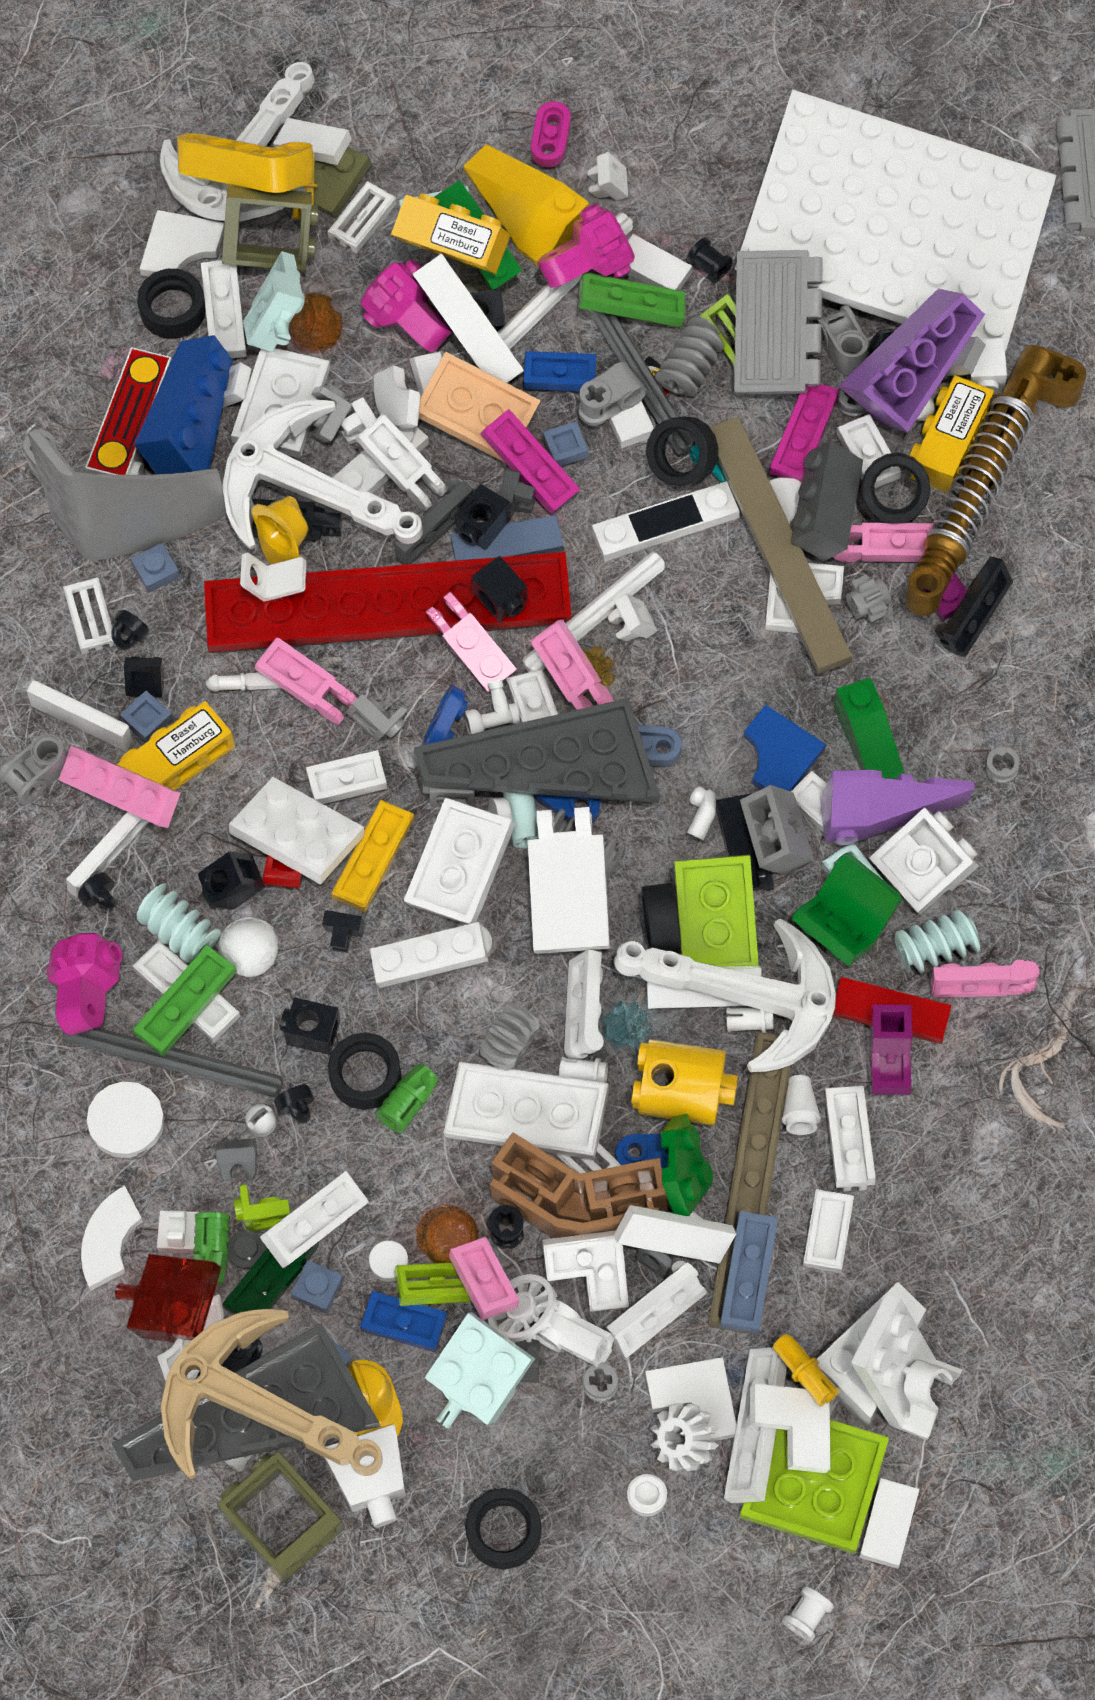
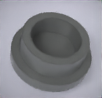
M250 1230L240 1231L229 1240L228 1258L237 1268L250 1269L266 1250V1246L258 1233Z

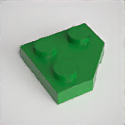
M688 1114L673 1116L661 1132V1146L665 1150L669 1149L667 1158L668 1168L662 1169V1184L673 1214L690 1216L713 1184V1172L709 1162L704 1160L699 1147L700 1137L697 1129L691 1125Z

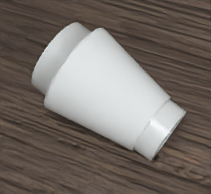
M795 1075L788 1079L782 1122L786 1125V1130L791 1134H811L817 1130V1124L821 1120L811 1079L805 1075Z

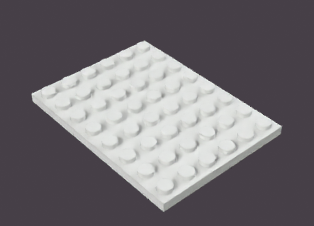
M792 89L740 251L808 250L809 257L823 258L822 284H809V289H822V298L848 305L849 307L901 324L938 288L962 293L985 313L971 337L978 336L980 339L1004 338L1006 351L1056 175Z

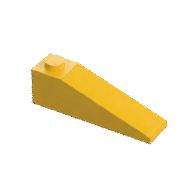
M488 144L482 147L463 166V170L483 200L487 201L494 211L496 219L502 221L501 226H504L506 231L511 234L510 237L516 249L538 267L537 261L543 255L572 240L574 222L581 219L579 212L590 205L587 200L564 183Z

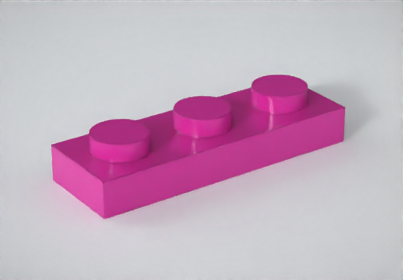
M821 384L816 387H807V394L799 395L771 463L770 475L781 478H793L800 482L803 481L804 460L812 449L818 448L837 403L839 389Z
M510 409L505 411L481 432L480 435L512 471L520 472L521 481L525 485L535 488L534 496L551 515L579 492L580 488Z

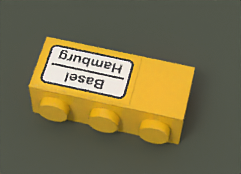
M419 193L418 198L405 195L391 235L409 245L438 255L442 253L444 257L493 274L497 273L511 235L501 227L502 221L487 215H482L481 220L469 216L470 210L455 204H451L450 208L447 209L438 205V199L423 193Z
M954 375L949 387L942 386L935 404L939 407L935 416L928 415L922 430V434L925 435L922 444L915 443L910 453V456L914 457L924 466L929 476L931 487L948 493L950 488L954 487L953 480L959 476L958 470L964 465V458L970 453L969 447L975 443L974 437L980 432V425L985 422V415L990 411L994 390ZM911 473V479L916 480L914 475Z
M204 701L197 707L192 706L186 709L180 715L179 720L168 728L162 727L152 734L149 741L140 748H133L127 751L117 764L176 790L235 748L231 730L209 704Z

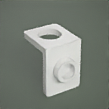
M248 552L242 554L240 584L265 602L289 596L305 590L306 560L299 557L267 566ZM251 566L257 573V585L253 583L250 577Z

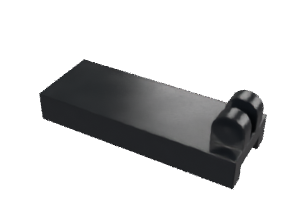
M989 557L948 624H940L935 629L942 646L951 649L956 655L963 657L968 655L1013 583L1002 559Z
M753 793L716 800L717 814L725 848L729 856L750 854L753 891L766 889V891L774 890L771 871L759 868L740 802L741 799Z

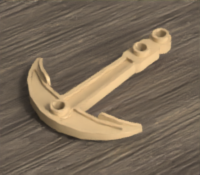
M275 1309L240 1312L209 1325L189 1342L175 1359L167 1375L161 1402L164 1438L169 1451L179 1469L189 1480L196 1477L193 1463V1445L196 1428L192 1419L200 1400L203 1398L303 1442L307 1449L341 1466L351 1464L353 1470L359 1475H374L382 1467V1452L375 1442L371 1440L359 1441L355 1432L321 1415L313 1416L221 1366L237 1345L245 1349L263 1333L289 1321L288 1311ZM192 1370H199L201 1372L200 1376L194 1380L187 1378L188 1373ZM331 1438L339 1440L336 1448L328 1449L325 1447L327 1440ZM365 1456L374 1458V1462L370 1466H362L360 1460Z

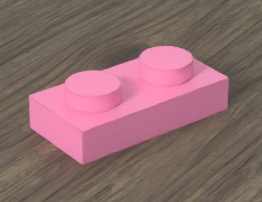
M486 1237L450 1249L449 1258L482 1320L518 1308L519 1298Z

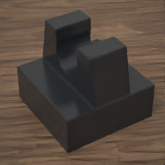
M125 657L124 679L126 696H140L147 691L153 697H162L164 682L161 657Z
M328 910L324 911L322 926L325 931L332 932L330 946L333 947L332 950L348 953L351 937H363L365 921L362 916Z

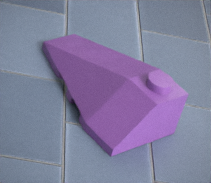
M877 770L832 771L821 798L825 841H836L839 845H850L906 825L924 807L934 815L938 810L944 812L968 803L975 789L974 782L933 777L922 783L915 782L912 774L901 773L896 779L882 778V772Z

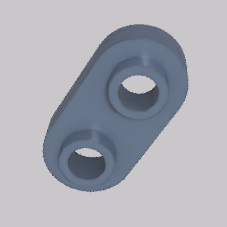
M638 725L650 766L666 767L678 761L682 752V741L675 730L668 727ZM665 746L669 748V752L662 754L657 751V748Z

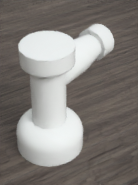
M502 680L488 683L489 690H491L494 712L482 715L475 709L464 712L468 735L483 732L484 729L499 725L520 723L516 703H507L502 689L504 687Z

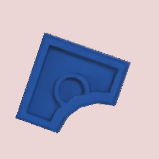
M766 704L744 731V737L754 746L759 758L758 769L752 781V784L759 789L772 785L792 791L821 756L826 747L825 743Z

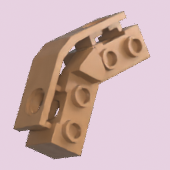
M512 1132L491 1162L494 1177L490 1183L492 1200L500 1205L514 1206L521 1212L525 1221L553 1238L617 1230L630 1205L658 1211L668 1209V1198L662 1184L660 1158L580 1174ZM525 1194L535 1199L534 1202H532Z

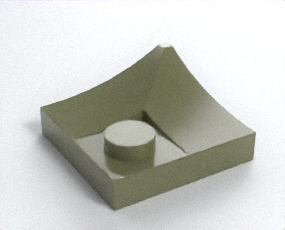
M347 147L338 165L315 161L314 184H318V188H314V205H318L319 211L336 219L372 163L369 157Z

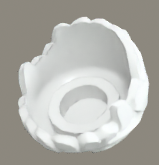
M246 917L230 923L222 931L219 938V952L223 958L236 967V974L247 978L255 977L265 973L274 964L278 952V938L273 927L266 921L254 917Z

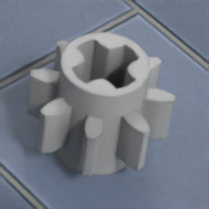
M866 574L851 582L853 587L850 588L851 592L846 594V600L856 618L864 617V619L868 618L870 622H873L886 615V605L891 603V596L887 586L880 578L876 580L873 578L869 579Z

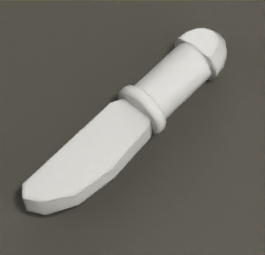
M259 672L227 676L213 675L206 680V687L213 692L239 689L245 691V688L248 690L281 688Z

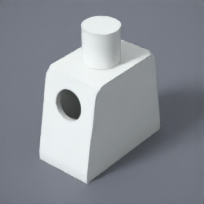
M394 1424L357 1436L359 1441L371 1440L381 1449L383 1464L374 1475H359L353 1470L351 1464L341 1466L325 1458L351 1511L355 1512L368 1507L374 1527L385 1526L397 1520L391 1499L405 1495L398 1439ZM339 1443L327 1446L326 1448H336ZM365 1456L360 1460L362 1466H370L374 1462V1458L371 1456Z

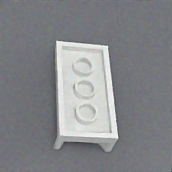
M886 1293L851 1361L852 1366L889 1426L924 1440L929 1439L938 1414V1407L930 1396V1388L934 1379L952 1385L962 1373V1369L935 1359L902 1299Z

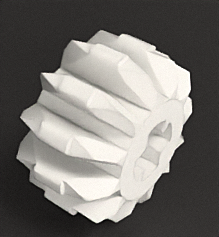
M682 1403L672 1404L669 1406V1411H661L657 1414L660 1424L653 1425L650 1428L657 1434V1440H654L650 1446L661 1449L657 1460L662 1463L669 1462V1469L674 1471L683 1470V1468L686 1471H694L699 1468L700 1464L708 1463L712 1460L708 1450L716 1449L719 1446L715 1441L711 1440V1434H715L719 1430L715 1426H708L712 1414L700 1412L699 1406L696 1404H686L685 1406Z

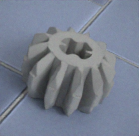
M514 1003L505 1007L486 1033V1037L481 1043V1055L488 1059L489 1063L497 1068L499 1066L505 1071L516 1067L539 1031V1019L533 1016L532 1012L526 1008H521Z

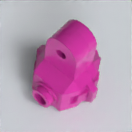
M598 203L589 205L579 212L581 219L575 221L573 225L572 240L548 252L537 261L550 288L561 286L591 269L605 277L611 275L612 278H619L631 270L629 264L634 262L635 255L619 222L611 211L600 207Z
M409 259L407 263H391L377 276L361 298L360 305L366 310L363 316L376 328L381 326H401L418 344L434 353L453 331L442 315L428 302V295L413 275L422 266L413 259Z
M79 933L58 941L50 950L47 980L58 987L56 1018L60 1028L70 1036L98 1028L102 1025L106 992L112 989L119 980L120 963L123 959L122 950L116 942H110L97 933Z

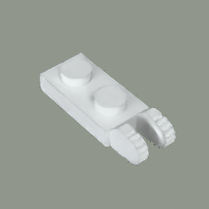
M381 414L355 439L403 492H407L408 497L421 510L427 511L432 505L427 495L415 484L421 476L424 483L435 494L443 496L447 492V487L431 469L432 465L385 414Z

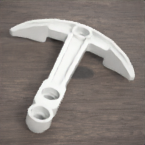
M297 62L286 69L285 78L277 81L261 103L259 112L236 141L267 146L279 126L294 114L295 109L304 98L303 94L312 89L315 79L309 64ZM170 139L164 140L160 156L161 171L173 197L190 212L204 218L225 221L227 186L231 184L180 174L178 172L177 152L174 150ZM300 186L298 188L292 189V191L305 192V189L303 186ZM240 203L239 221L270 215L285 207Z
M305 400L290 403L263 415L242 433L227 459L222 485L226 513L233 530L250 550L256 547L252 530L253 517L251 510L254 504L251 497L259 480L268 481L350 515L355 522L384 535L394 534L397 540L404 544H412L418 541L423 534V526L417 514L410 511L401 512L398 505L367 491L359 492L276 450L290 432L295 437L317 419L335 411L334 401ZM246 450H255L254 454L251 456L243 455V452H245ZM372 507H381V511L377 514L369 512ZM405 521L413 522L410 528L401 527V524Z
M778 919L774 923V927L786 949L791 971L797 972L798 970V985L695 962L690 957L679 955L673 951H664L656 948L645 950L640 943L635 941L622 944L618 948L614 959L616 969L623 975H640L645 981L680 990L691 989L791 1019L792 1024L789 1031L784 1029L767 1050L748 1063L747 1068L750 1072H766L781 1069L794 1064L813 1051L827 1031L835 1009L836 993L829 966L815 944L802 932L782 919Z

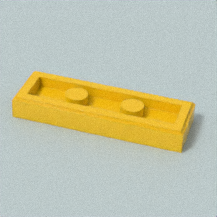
M380 800L364 830V837L356 845L331 893L333 899L366 913L415 819L413 813Z

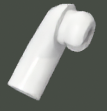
M699 786L694 789L690 797L691 804L699 808L687 833L704 840L716 815V795L711 789L707 791Z

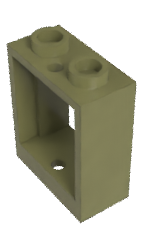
M228 185L222 264L272 268L281 251L295 256L297 270L306 271L307 259H314L315 238H309L310 226H317L318 205H312V192L290 190L271 193ZM240 203L302 209L299 249L238 244Z
M277 1451L272 1457L265 1455L260 1458L250 1469L252 1474L241 1484L236 1481L229 1485L220 1495L221 1501L217 1505L224 1518L279 1580L285 1583L344 1529L341 1520L280 1452ZM278 1475H281L320 1519L280 1555L275 1557L236 1512Z

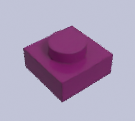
M955 573L952 575L939 609L935 612L942 622L953 616L968 592ZM923 589V592H931L927 589Z

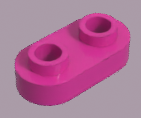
M547 102L538 109L531 140V156L534 162L542 167L557 166L565 157L571 127V114L568 107L563 103ZM550 122H557V123H559L558 125H555V126H554V125H549ZM545 151H552L553 153H551V154H545V153H543V152H545Z

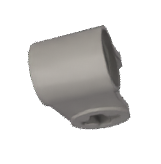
M848 305L840 307V311L813 320V324L822 325L821 344L826 348L837 370L849 376L867 358L868 352L867 338L859 327L851 308ZM847 352H855V353H857V354H853V355H852V354H847Z
M619 362L610 367L606 372L582 385L579 392L581 402L578 408V415L585 424L591 426L601 425L622 411L637 405L646 396L647 388L626 362Z
M51 734L37 737L22 752L8 760L1 767L0 782L3 784L7 783L18 794L17 800L21 804L26 805L33 802L49 785L60 777L67 757L63 743L58 737ZM58 752L54 759L50 761L42 760L45 754Z

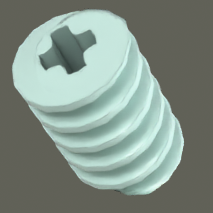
M167 883L161 884L143 899L137 912V920L141 925H148L147 929L150 933L158 935V939L163 944H169V948L173 953H180V958L185 963H191L206 945L212 948L222 932L219 928H216L207 933L211 922L208 919H204L197 924L196 921L199 918L200 912L195 909L186 915L185 912L189 906L188 901L182 900L175 905L178 893L174 890L164 896Z
M960 910L952 911L951 920L946 915L938 916L937 925L932 920L924 921L923 930L918 925L910 926L909 935L904 930L896 931L895 934L897 952L908 974H910L911 965H914L919 973H924L925 960H928L933 967H938L939 955H942L947 963H952L953 950H956L961 958L967 957V945H970L975 953L981 952L976 926L967 912L964 915Z

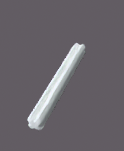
M652 552L572 617L571 620L566 622L576 641H579L617 608L616 600L625 594L633 596L664 570L665 562L657 553ZM535 649L522 660L523 666L528 672H535L546 668Z

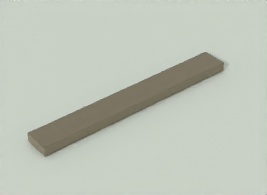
M739 416L710 426V429L716 436L719 447L717 461L817 674L852 662L851 652L802 549L791 542L793 530Z
M757 1031L753 1059L767 1050L779 1035ZM791 1065L777 1070L750 1073L725 1224L733 1225L735 1232L740 1211L761 1215L767 1214ZM734 1238L722 1261L718 1264L708 1327L747 1333L720 1327L735 1242Z

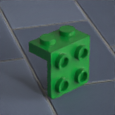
M845 853L837 860L818 894L800 906L793 915L792 920L802 927L806 934L814 937L830 950L834 957L850 966L872 950L901 903L902 898L895 889L853 855Z

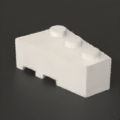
M897 1282L887 1293L902 1299L919 1329L926 1309ZM885 1295L817 1358L819 1361L818 1366L822 1372L839 1389V1393L835 1398L867 1430L878 1410V1406L855 1371L851 1361Z

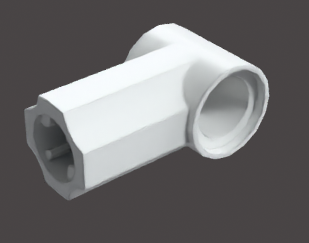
M558 1301V1312H554L549 1321L551 1327H547L545 1333L542 1331L537 1333L536 1336L538 1338L536 1340H539L541 1344L551 1350L560 1352L563 1349L596 1367L600 1363H604L612 1352L611 1348L614 1341L612 1334L585 1321L571 1307Z

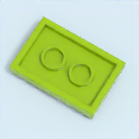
M750 854L674 860L681 933V955L690 957L695 962L717 967L759 966Z

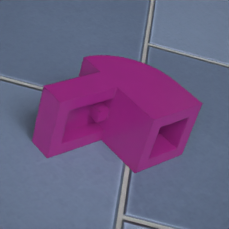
M911 1005L872 1006L870 1025L872 1094H911Z

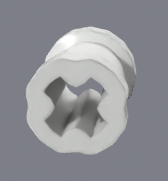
M804 1586L800 1592L802 1598L792 1613L783 1617L782 1622L793 1633L812 1642L815 1637L813 1631L824 1614L831 1613L834 1606L823 1595Z

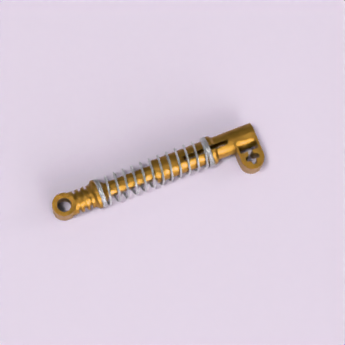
M1028 345L1024 348L1003 392L997 394L990 405L991 412L985 415L986 422L980 425L981 433L976 434L974 437L976 444H972L969 447L970 454L964 458L965 465L961 466L958 470L960 476L954 478V487L948 490L949 498L944 499L942 502L944 509H940L937 512L938 520L933 521V530L928 531L923 542L925 551L917 568L910 574L905 602L910 611L917 615L925 616L931 615L939 609L942 597L956 567L963 564L969 556L970 550L973 547L972 542L978 537V531L983 526V520L989 514L988 509L993 506L994 498L999 494V487L1003 485L1004 477L1009 473L1010 466L1015 461V455L1020 450V444L1024 442L1025 434L1028 433L1036 416L1035 406L1038 399L1063 408L1077 404L1081 398L1087 375L1086 369L1081 362L1039 345ZM1049 376H1055L1054 380L1049 378ZM1013 407L1016 408L1013 415L1010 416ZM962 478L966 482L964 487L957 486L956 482L958 479ZM955 489L960 492L958 498L951 495V492ZM996 489V492L992 495L990 490ZM986 491L990 495L989 498H983ZM952 500L955 504L953 509L946 507L947 501ZM990 500V504L987 506L985 501ZM982 502L985 508L978 509L980 503ZM943 511L949 514L947 520L941 519L940 514ZM981 511H985L983 517L980 514ZM975 513H977L980 519L972 520ZM941 522L944 525L943 529H936V523ZM974 522H980L978 528H976ZM970 524H972L974 530L967 531ZM968 533H975V535L971 539ZM965 535L967 536L969 541H965L963 539ZM919 589H927L931 592L926 593L922 592Z

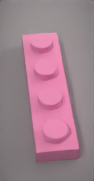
M70 746L58 779L165 828L169 827L181 794L165 785L75 746Z

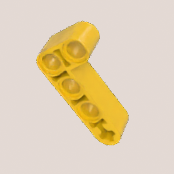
M185 133L177 136L178 172L180 174L271 193L290 191L313 182V145L310 143L289 142L271 148L201 133Z

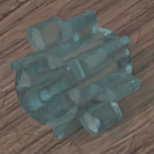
M621 1000L602 1019L605 1023H608L606 1027L607 1032L604 1035L609 1037L618 1049L626 1044L635 1049L641 1044L642 1039H645L652 1032L647 1027L650 1014L639 1007L636 1001L626 1007L625 1003Z

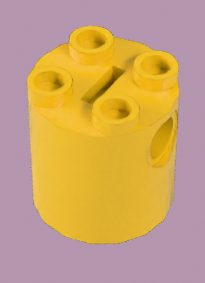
M649 1039V1043L641 1042L637 1065H639L638 1071H643L642 1081L635 1080L632 1108L638 1109V1115L665 1119L688 1114L691 1123L715 1126L719 1104L734 1106L738 1075L724 1073L726 1050ZM661 1073H667L674 1078L666 1086H659L653 1082L654 1078Z

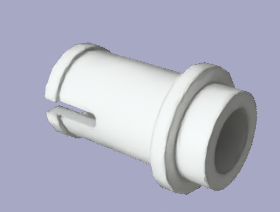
M753 1007L727 1008L726 1010L728 1032L762 1030V1033H766V1030L774 1029L773 1013Z
M562 1057L559 1076L606 1083L608 1063L601 1062V1058H596L595 1061H586Z

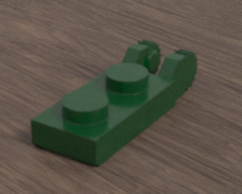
M319 1242L284 1268L281 1267L269 1249L266 1248L222 1304L223 1308L232 1315L251 1310L272 1309L301 1273L302 1267L306 1264L307 1260H310L311 1256L316 1252Z

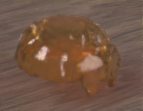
M314 292L304 295L305 300L302 310L298 314L295 313L289 323L292 336L298 344L310 350L331 348V346L336 345L337 340L341 336L340 331L343 329L341 324L342 315L334 311V307L330 305L331 298L329 296Z
M443 1205L429 1210L420 1220L416 1230V1241L419 1249L423 1254H426V1257L431 1262L452 1263L449 1258L450 1249L479 1239V1229L474 1218L464 1209L454 1205Z

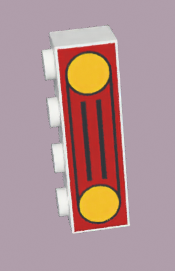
M133 347L130 348L87 461L86 473L143 475L144 463L142 462L144 457L134 446V443L172 361L171 357Z

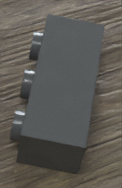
M832 440L818 448L812 449L804 460L805 470L803 481L798 491L799 502L797 512L793 518L794 528L791 539L792 543L822 561H826L848 548L863 459Z

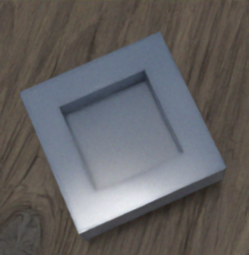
M577 421L543 432L546 448L560 467L589 457V450Z
M163 543L130 558L134 570L148 593L180 578L179 570Z
M147 691L120 714L121 721L128 724L129 728L145 743L149 741L154 732L162 727H166L173 720L172 713Z
M307 1260L291 1293V1297L298 1302L327 1314L343 1283V1275Z

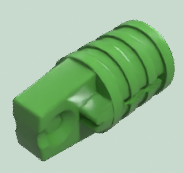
M417 1064L397 1083L395 1089L390 1092L388 1098L376 1110L377 1118L389 1129L397 1133H403L407 1125L412 1122L413 1117L418 1114L420 1108L425 1105L439 1080L438 1077L428 1066Z
M219 1212L195 1214V1247L193 1254L196 1281L201 1285L224 1283L229 1255L228 1234L230 1216L228 1214Z

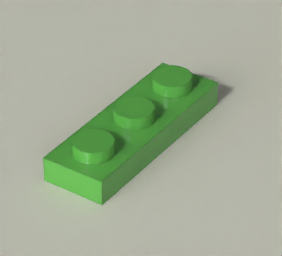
M585 272L579 281V308L681 328L685 319V292Z
M206 945L133 1028L134 1035L164 1057L237 973L236 967Z

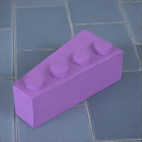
M938 288L839 387L883 426L909 432L983 319L985 313L964 294Z

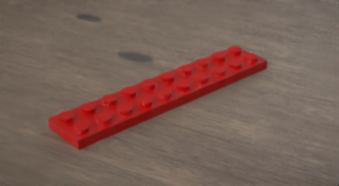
M566 552L501 557L527 585L528 602L518 615L512 618L508 616L500 623L472 593L471 576L497 557L307 572L305 590L303 592L265 602L243 588L240 584V578L204 581L208 651L221 652L269 648L276 638H280L290 646L443 634L430 619L426 611L431 607L437 609L450 628L455 626L461 619L446 604L444 597L450 592L460 602L468 614L471 613L484 630L552 625L558 620H564L566 623L572 619ZM251 577L253 583L257 585L258 577Z

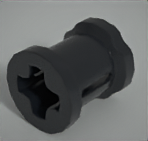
M706 237L701 238L691 248L686 258L688 264L698 266L709 275L708 280L714 284L727 274L733 261L729 255L723 256L713 248L711 241Z
M511 1205L498 1206L489 1216L491 1241L501 1249H513L524 1238V1220L517 1208ZM513 1223L514 1230L511 1231L506 1228L501 1232L500 1224L508 1226Z

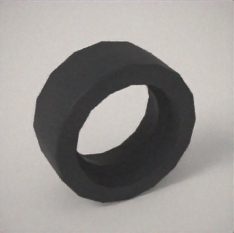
M171 268L154 272L143 281L138 290L137 303L144 326L154 335L171 339L190 335L200 327L205 317L206 308L203 289L200 282L189 272ZM168 290H181L188 293L192 298L190 309L176 317H162L152 311L151 303L156 296Z
M682 416L664 420L652 430L647 440L646 456L650 469L658 479L669 485L684 486L700 482L712 473L718 460L719 447L715 434L706 423L698 418ZM674 431H689L698 442L700 450L699 460L691 471L677 472L667 461L665 453L666 442Z
M903 453L885 454L874 460L865 471L862 481L863 500L868 510L878 519L889 523H903L917 517L926 507L931 493L930 479L924 466L914 457ZM890 467L907 469L914 475L917 481L918 491L915 499L910 505L902 509L885 507L878 501L875 495L874 486L877 477L882 471Z
M664 883L643 886L642 905L649 949L656 948L681 953L680 924L673 884Z
M372 1033L352 1034L341 1040L331 1052L328 1062L331 1088L338 1099L349 1107L361 1110L380 1107L402 1078L399 1055L395 1048L382 1036ZM364 1051L377 1053L387 1064L388 1072L385 1081L379 1087L369 1091H358L349 1087L344 1081L342 1074L344 1062L348 1057L357 1052Z
M499 1488L487 1491L474 1501L467 1513L465 1530L469 1548L479 1561L491 1568L506 1570L521 1566L532 1558L540 1545L542 1524L538 1509L529 1497L517 1490ZM502 1505L510 1506L520 1511L526 1519L528 1527L523 1543L516 1549L508 1552L491 1549L482 1540L480 1534V1525L485 1514L492 1508Z

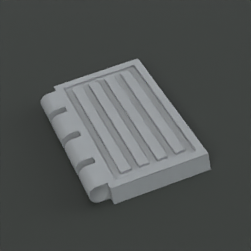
M1095 109L1070 110L1069 116H1060L1056 119L1058 142L1061 143L1059 145L1061 172H1063L1061 175L1063 199L1066 202L1064 205L1066 228L1069 230H1079L1080 236L1095 235Z
M808 250L737 251L734 383L736 395L807 394V387L821 385V360L808 359V355L821 354L822 325L808 324V320L822 318V289H809V284H822V257H809Z

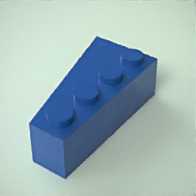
M215 335L180 341L134 443V446L156 474L185 473L210 469L224 402V393L227 388L229 371L232 365V358Z

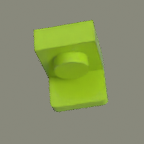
M247 1184L239 1185L241 1197L234 1198L236 1220L244 1221L246 1230L254 1232L269 1230L291 1213L289 1200H281L279 1197L263 1198L258 1201V1204L251 1205Z

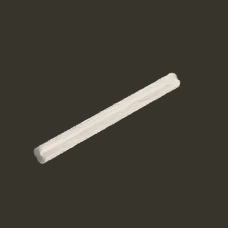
M619 213L615 217L626 236L633 228V221L626 214ZM582 275L555 288H550L547 283L497 332L509 350L580 281Z

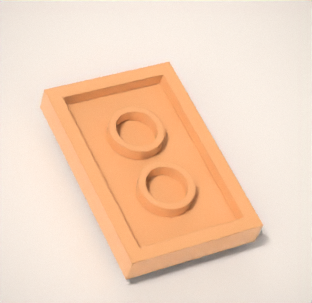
M445 352L420 398L419 419L503 461L480 435L481 432L508 409L527 428L541 400Z

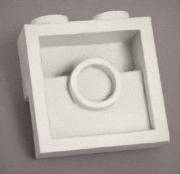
M925 807L870 857L871 861L919 914H922L948 889L953 891L979 867L973 859L978 855L976 850L964 838L957 842L949 833L954 827L939 810L933 815Z

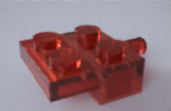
M148 1254L138 1285L123 1283L116 1285V1288L119 1289L115 1290L116 1299L133 1301V1307L126 1328L143 1339L175 1342V1338L193 1340L204 1329L222 1267L213 1261Z

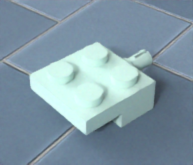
M281 251L251 303L252 307L243 321L248 345L273 352L277 344L286 345L291 340L288 330L289 323L295 313L298 314L302 310L305 300L300 285V272L297 271L294 255Z
M473 1312L468 1313L425 1376V1379L440 1389L449 1400L436 1420L439 1423H443L442 1425L446 1428H451L452 1423L461 1410L471 1412L487 1425L495 1423L516 1393V1386L535 1358Z

